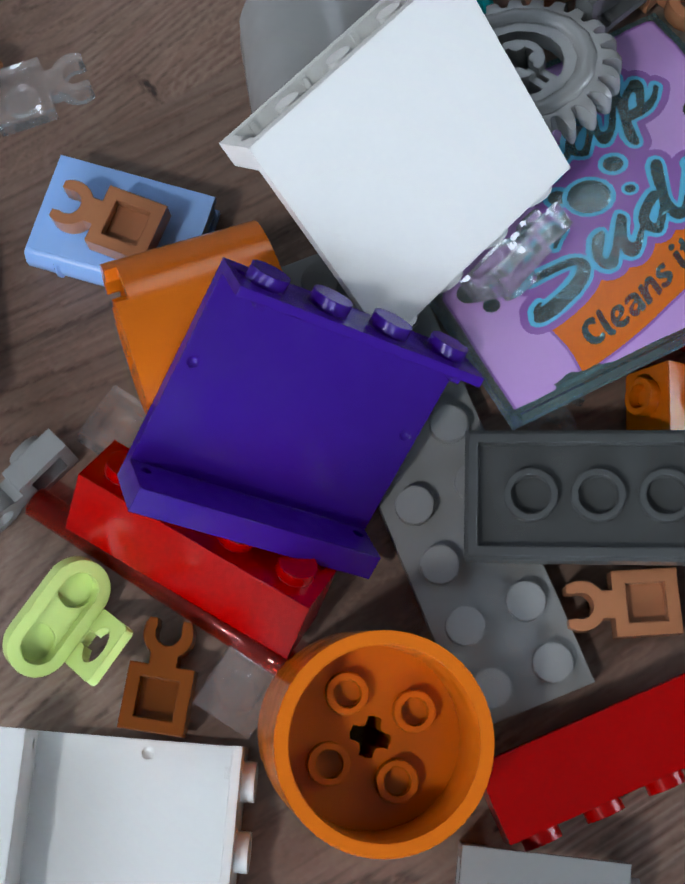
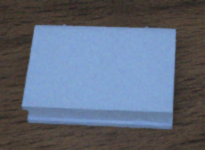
M60 155L26 244L24 254L29 266L54 272L61 278L68 276L105 287L100 264L116 259L89 249L84 240L89 230L79 234L65 233L56 227L49 216L52 208L63 213H73L81 205L80 201L73 200L66 194L63 188L66 180H76L84 183L91 190L94 198L102 201L109 186L112 185L168 206L171 218L157 248L214 232L220 217V211L214 208L217 201L214 196Z

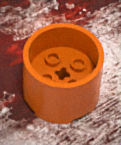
M248 221L100 264L107 295L119 292L121 296L112 299V311L128 367L145 415H147L223 257L247 267L250 266L253 259L260 260L282 271L275 251L265 231L257 221Z
M395 630L347 631L331 634L309 644L296 653L289 661L287 660L278 670L265 693L258 719L260 757L266 774L279 797L318 838L338 850L358 857L384 860L398 859L419 854L442 843L453 835L474 812L482 799L492 772L495 748L494 727L490 709L479 684L465 665L451 652L427 638L408 632ZM368 716H370L369 726L378 730V739L376 743H364L361 752H359L360 743L350 738V731L353 725L364 726Z

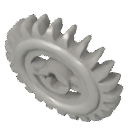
M510 0L507 8H501L496 3L486 6V14L484 15L550 132L552 133L556 129L561 131L562 136L573 145L577 135L575 119H578L580 125L584 128L594 131L597 125V112L604 115L609 114L612 106V97L617 96L620 91L622 58L616 52V39L612 35L605 33V25L596 19L586 21L585 12L578 8L568 12L567 3L559 1L554 2L550 7L544 6V0H532L529 5L524 6L521 0ZM543 49L551 51L561 60L563 68L559 76L546 70V59Z

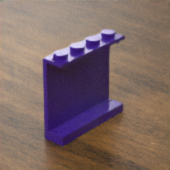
M223 257L117 474L128 512L288 557L316 559L317 564L320 566L369 579L381 557L367 535L365 528L449 381L456 384L463 381L480 388L484 378L466 358L469 352L468 348L450 335L440 331H433L430 337L412 331L413 328L407 321L385 309L375 308L372 315L352 308L353 303L347 297L324 285L315 284L312 291L290 283L291 279L287 274L266 262L253 259L250 266L247 267Z

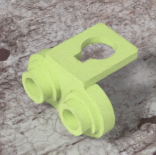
M83 556L65 558L52 567L9 624L3 637L2 647L4 656L18 673L33 678L44 677L55 672L65 662L91 686H96L133 635L132 629L105 609L111 593V583L103 567ZM109 634L104 650L97 658L89 662L92 652L88 648L96 636L102 638Z

